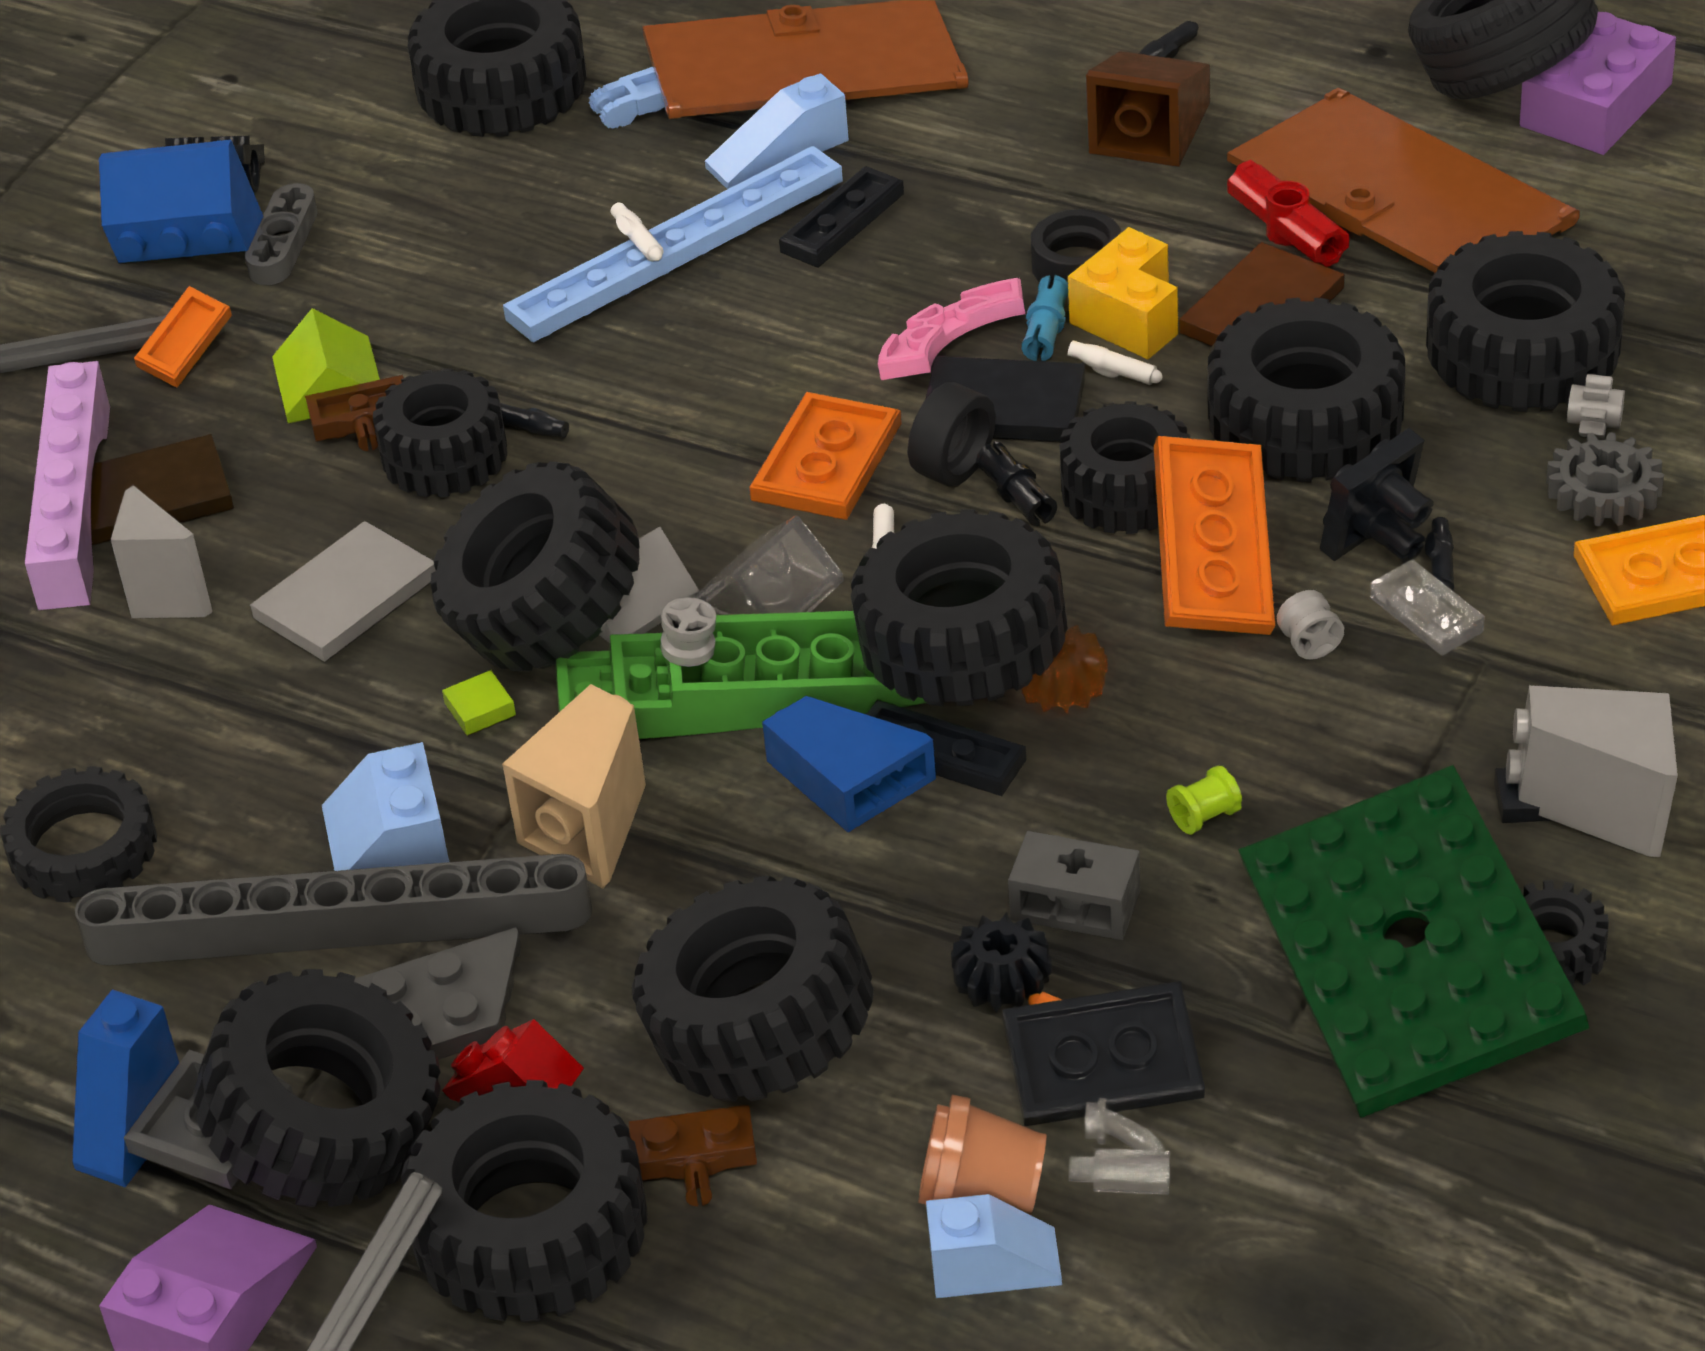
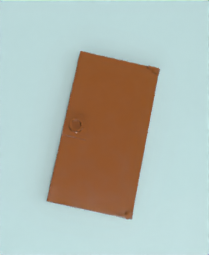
M897 0L812 9L811 6L786 5L781 9L767 10V14L643 26V36L665 103L668 119L761 109L781 89L798 83L803 78L820 73L845 94V100L968 88L966 69L959 59L935 0Z
M1340 87L1325 94L1324 99L1227 153V161L1236 166L1251 159L1258 165L1261 164L1281 181H1296L1304 184L1309 189L1310 204L1325 213L1333 222L1359 236L1365 235L1434 273L1437 272V268L1450 254L1455 255L1459 247L1469 242L1475 245L1484 236L1496 234L1497 237L1507 236L1510 231H1523V235H1537V231L1553 235L1557 232L1562 233L1574 226L1580 217V211L1576 208L1566 205L1350 94Z

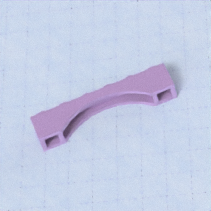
M98 361L84 363L68 362L48 367L25 557V567L38 610L90 605L94 572L91 540L92 470L98 444L102 439H107L110 404Z

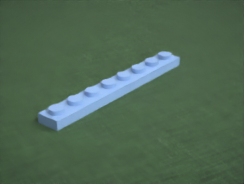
M811 146L649 229L648 231L663 247V255L659 261L652 262L647 260L630 239L503 304L505 320L531 342L546 337L573 321L589 315L598 308L629 294L648 282L669 273L671 270L700 255L706 254L721 244L746 233L748 230L775 216L783 214L794 206L843 182L842 166L816 147Z

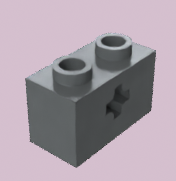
M1027 831L1008 879L1010 919L1020 921L1029 918L1031 924L1123 940L1141 891L1140 851Z

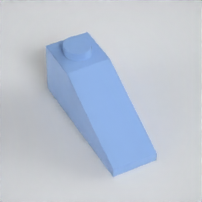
M821 73L803 78L800 82L781 89L705 160L706 169L726 189H729L811 146L823 152L849 141L845 94Z

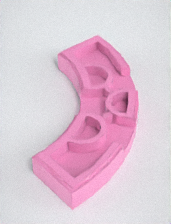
M1020 278L1002 280L963 291L960 294V301L944 308L934 303L906 321L907 329L900 335L892 334L881 349L878 359L880 379L887 380L930 373L933 360L937 354L957 337L994 321L1024 315L1025 308Z

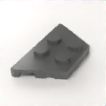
M515 927L355 978L354 982L368 988L373 983L386 990V998L392 1003L396 1004L398 1001H401L414 1015L412 1019L413 1025L421 1024L432 1042L429 1051L434 1050L439 1060L460 1053L474 1041H477L480 1045L486 1043L494 1033L505 1026L506 1014L504 1007L511 999L514 985L513 967L515 958L520 957L522 949L519 933Z

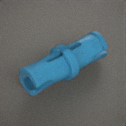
M1050 275L1041 279L1038 285L1036 300L1027 310L1028 329L1021 349L1023 354L1033 361H1037L1039 350L1042 347V361H1046L1052 356L1056 336L1065 325L1064 306L1068 297V282L1057 275L1054 277L1051 289H1049Z

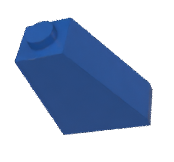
M809 696L803 697L762 721L767 762L847 833L936 780L933 740L925 733Z
M112 989L78 1032L73 1165L75 1170L126 1187L147 1160L128 1152L124 1136L179 1064L163 1006Z

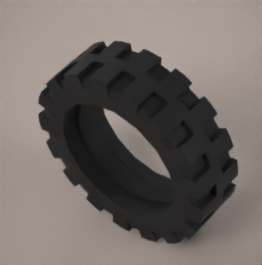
M89 766L86 771L79 772L76 771V768L60 771V776L51 779L47 775L37 780L36 787L31 790L25 788L15 797L17 801L15 806H8L3 816L6 825H1L0 833L12 874H15L16 880L22 888L30 887L33 895L42 899H46L49 895L54 896L56 902H71L72 898L83 897L94 890L123 887L122 882L128 877L135 879L143 871V862H150L155 851L153 843L157 842V832L146 794H143L142 788L134 779L127 781L125 774L112 769L110 773L103 772L102 767ZM95 812L109 814L123 821L117 833L103 845L85 853L63 856L45 853L36 847L42 834L57 822L73 815Z

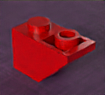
M532 1019L512 1030L508 1026L502 1027L482 1045L474 1041L466 1046L452 1062L451 1068L456 1072L442 1091L450 1099L459 1102L462 1097L475 1091L481 1096L492 1092L493 1085L510 1082L511 1087L526 1086L527 1080H542L547 1082L549 1088L557 1089L560 1083L572 1086L584 1067L535 1019Z

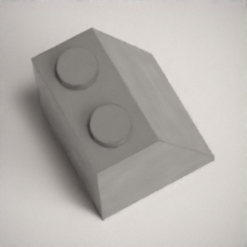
M1529 685L1525 709L1516 708L1514 713L1513 741L1514 743H1519L1518 750H1508L1506 763L1507 784H1518L1519 801L1540 807L1538 815L1643 855L1660 857L1678 777L1669 693Z

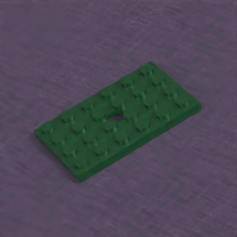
M1454 765L1238 849L1243 866L1360 1118L1589 1029L1586 1012ZM1415 917L1428 923L1425 929L1426 938L1415 946L1404 948L1396 940L1385 939L1387 929L1400 919Z

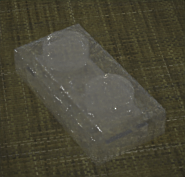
M1413 559L1371 582L1370 598L1441 656L1484 632L1485 616Z

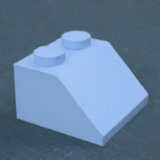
M423 742L367 754L322 804L335 871L449 862Z

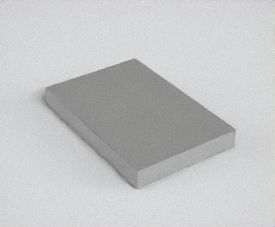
M364 521L250 604L252 615L260 623L325 662L431 582V573L436 571L434 561Z

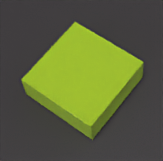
M492 670L442 690L445 705L467 736L516 715L514 701Z

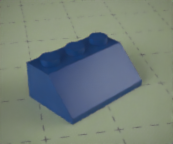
M232 140L102 153L99 158L102 227L118 263L248 251L262 221L263 214Z

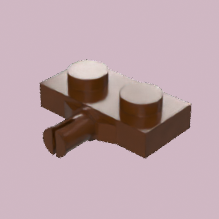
M403 375L305 396L316 442L331 438H342L356 433L360 449L369 451L367 438H369L372 450H375L378 447L373 422V411L376 410L375 404L379 397L386 396L385 390L390 386L401 384V379L404 378Z
M749 1105L628 1121L630 1138L636 1144L642 1181L664 1177L685 1179L686 1201L692 1206H698L697 1188H700L702 1206L711 1201L710 1175L728 1168L757 1165Z

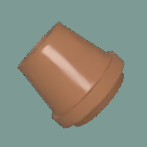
M952 1094L949 1106L939 1104L936 1106L918 1203L926 1205V1201L990 1194L1032 1215L1042 1171L1046 1134L972 1106L968 1097Z

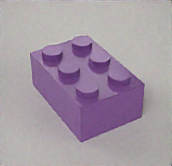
M1598 12L1592 34L1580 47L1553 67L1522 82L1520 126L1604 155L1672 84L1676 37L1657 31L1651 26H1642L1617 18L1611 13Z

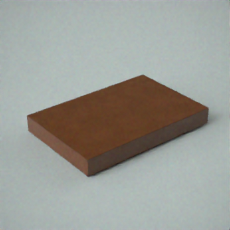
M1261 242L1179 319V333L1213 346L1218 335L1228 324L1233 326V321L1246 311L1250 313L1256 312L1259 305L1273 302L1274 305L1283 304L1289 298H1300L1301 301H1314V298H1324L1331 301L1344 288L1345 274Z

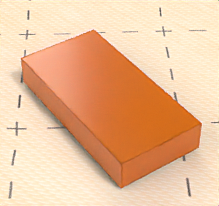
M189 286L134 357L136 367L177 388L231 318L230 306Z

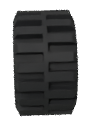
M442 369L436 372L427 370L421 372L420 375L414 377L410 375L401 379V384L390 386L385 390L386 396L379 397L376 402V410L373 411V422L383 471L386 472L387 479L392 484H399V489L407 493L417 491L418 496L428 497L431 494H438V497H446L454 492L462 494L471 491V487L474 485L481 486L489 481L488 475L497 474L502 468L501 462L506 460L507 440L500 399L496 389L493 386H489V381L482 376L474 377L472 372L465 370L461 372H454L453 369Z
M1125 401V404L1106 403L1103 404L1102 408L1096 409L1092 407L1084 411V417L1073 418L1069 422V429L1063 430L1060 437L1061 444H1059L1062 500L1065 507H1069L1070 514L1075 519H1084V525L1093 529L1102 527L1104 532L1108 533L1126 531V534L1138 533L1140 529L1150 531L1159 528L1154 444L1158 436L1190 438L1185 424L1182 421H1176L1175 414L1168 410L1159 411L1158 406L1149 403L1138 405L1137 401Z

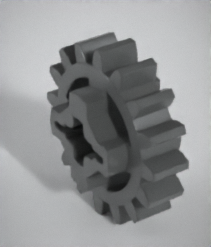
M1609 432L1606 440H1598L1593 433H1587V441L1581 444L1579 441L1571 438L1567 440V450L1559 448L1554 450L1553 461H1548L1547 495L1550 499H1557V509L1560 512L1571 508L1574 509L1573 520L1580 521L1587 515L1593 517L1595 526H1601L1604 518H1612L1613 522L1620 526L1623 525L1625 515H1630L1632 518L1640 520L1643 518L1644 508L1654 510L1657 507V497H1662L1664 474L1662 473L1661 459H1652L1653 449L1650 446L1636 449V439L1633 437L1621 443L1616 441L1615 433Z

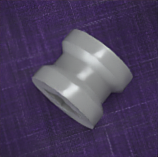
M1305 590L1294 594L1281 605L1277 613L1278 626L1285 636L1291 638V645L1297 654L1304 659H1318L1326 656L1341 643L1344 636L1343 623L1337 614L1330 611V605L1322 593L1316 590Z
M685 597L669 602L663 608L661 615V626L664 631L660 642L662 655L669 662L678 666H698L709 661L715 651L713 632L716 626V613L714 608L708 602L698 598Z

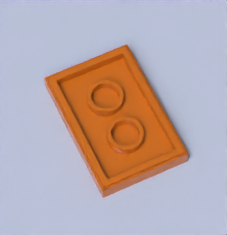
M806 392L750 485L751 501L847 520L902 424L901 410Z

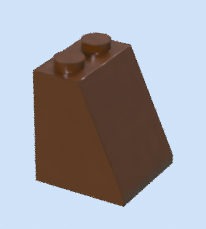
M1120 51L1090 69L1086 75L1089 153L1180 167L1210 104V64Z

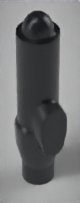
M1186 21L1159 39L1153 40L1144 46L1138 54L1173 58L1178 53V47L1197 36L1199 26L1196 22Z
M500 403L503 423L505 425L528 430L533 434L565 438L569 432L568 422L558 420L540 409H522Z
M1436 517L1431 523L1432 532L1426 537L1425 554L1431 559L1433 591L1444 597L1454 590L1452 553L1454 545L1449 530V521L1444 517Z

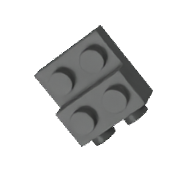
M189 1049L124 1136L128 1152L231 1190L238 1180L232 1174L234 1166L229 1161L223 1164L219 1161L209 1147L212 1137L205 1138L200 1131L196 1119L199 1109L194 1103V1088L204 1054ZM275 1075L278 1081L293 1094L291 1085Z

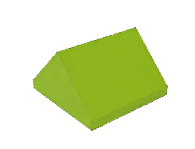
M313 308L272 356L288 423L310 419L305 399L307 395L380 380L369 337Z

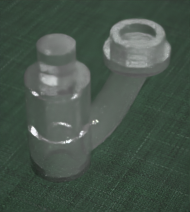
M1099 1098L1098 1102H1086L1085 1139H1097L1098 1144H1106L1107 1134L1121 1140L1132 1149L1095 1148L1094 1157L1070 1156L1069 1182H1093L1094 1192L1169 1195L1170 1151H1165L1160 1140L1149 1130L1119 1113L1108 1110L1107 1098Z

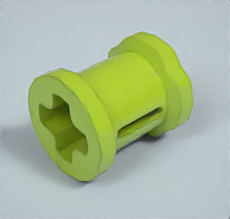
M1219 765L1209 769L1205 778L1187 787L1178 784L1168 789L1166 794L1167 805L1174 822L1183 832L1189 835L1201 830L1203 822L1221 813L1232 815L1242 808V795L1235 778L1223 766Z

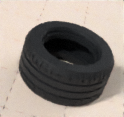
M1421 0L1410 16L1408 34L1435 90L1452 99L1465 100L1487 96L1516 86L1562 61L1580 47L1592 34L1597 21L1598 8L1595 0Z

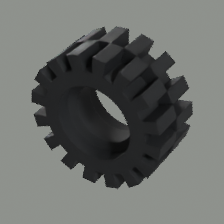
M1543 880V890H1537L1534 883L1524 885L1523 896L1541 930H1561L1574 937L1564 942H1548L1572 988L1574 989L1575 978L1582 986L1591 982L1592 973L1598 975L1603 969V961H1606L1609 919L1608 914H1604L1602 902L1599 899L1592 902V892L1585 888L1578 895L1574 894V883L1564 881L1562 890L1554 889V880Z

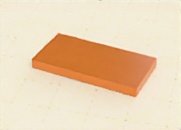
M1158 436L1154 444L1165 626L1271 635L1275 627L1261 445Z

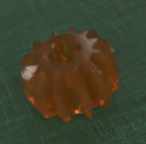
M1078 624L1068 629L1065 633L1066 640L1056 658L1053 657L1054 660L1049 668L1041 676L1037 674L1032 675L1033 679L1030 684L1021 689L1026 703L1039 702L1044 712L1053 707H1062L1067 714L1070 706L1078 705L1088 708L1092 697L1101 696L1105 686V673L1108 672L1107 655L1104 653V648L1097 641L1096 633L1082 634Z

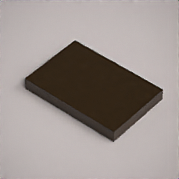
M212 434L93 464L91 482L92 545L111 540L124 492L132 486L139 489L179 523L234 508Z

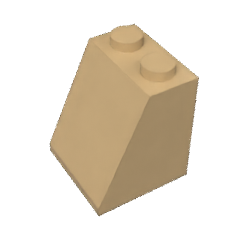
M590 684L502 765L517 843L539 855L569 854L579 858L584 863L587 880L604 888L611 881L646 782L634 705L619 695H612Z

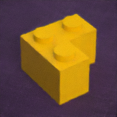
M1128 227L1068 276L1070 324L1147 360L1178 335V287L1169 283L1168 244Z

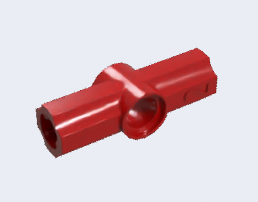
M1251 159L1237 165L1236 171L1227 181V191L1266 223V236L1271 242L1283 246L1293 245L1313 262L1325 267L1339 262L1343 252L1349 248V234L1310 204L1309 189L1304 184L1296 181H1281L1261 164L1258 165Z

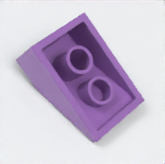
M213 1205L206 1206L133 1257L99 1305L114 1351H248L317 1248L315 1239Z

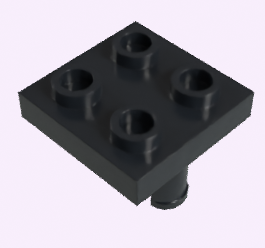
M1408 428L1392 440L1385 439L1381 441L1368 456L1354 465H1345L1333 477L1330 484L1332 491L1329 506L1323 518L1324 529L1320 544V550L1333 561H1336L1365 540L1371 538L1386 547L1403 564L1411 562L1421 552L1425 537L1414 529L1428 519L1433 510L1431 507L1434 505L1433 500L1425 497L1414 488L1425 441L1423 438Z

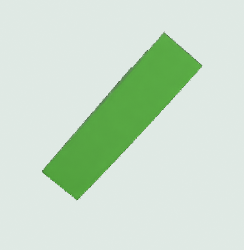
M853 611L716 615V626L713 632L715 637L714 655L709 661L698 666H678L669 662L662 655L660 649L662 633L610 635V651H582L568 659L560 657L556 659L555 664L559 712L592 684L612 695H619L634 705L639 739L763 728L762 721L805 696L862 714L868 713L877 700L899 707L926 703L923 698L918 697L915 701L900 696L896 693L895 689L889 690L875 679L874 674L867 669L862 658Z

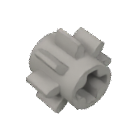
M1587 374L1585 386L1575 384L1571 386L1567 423L1580 424L1579 434L1581 437H1587V433H1593L1598 439H1605L1606 428L1620 429L1625 390L1612 389L1613 379L1611 376Z

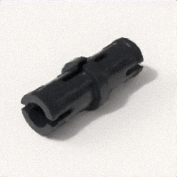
M993 442V447L999 455L989 443L981 448L976 458L977 466L998 486L996 490L1005 502H1012L1017 506L1031 525L1040 526V520L1034 513L1044 524L1048 523L1056 514L1057 502L1034 480L1036 479V474L1029 466L1016 461L1001 442Z

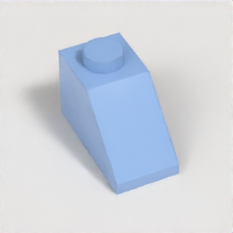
M990 1194L926 1201L936 1298L1062 1285L1055 1228Z

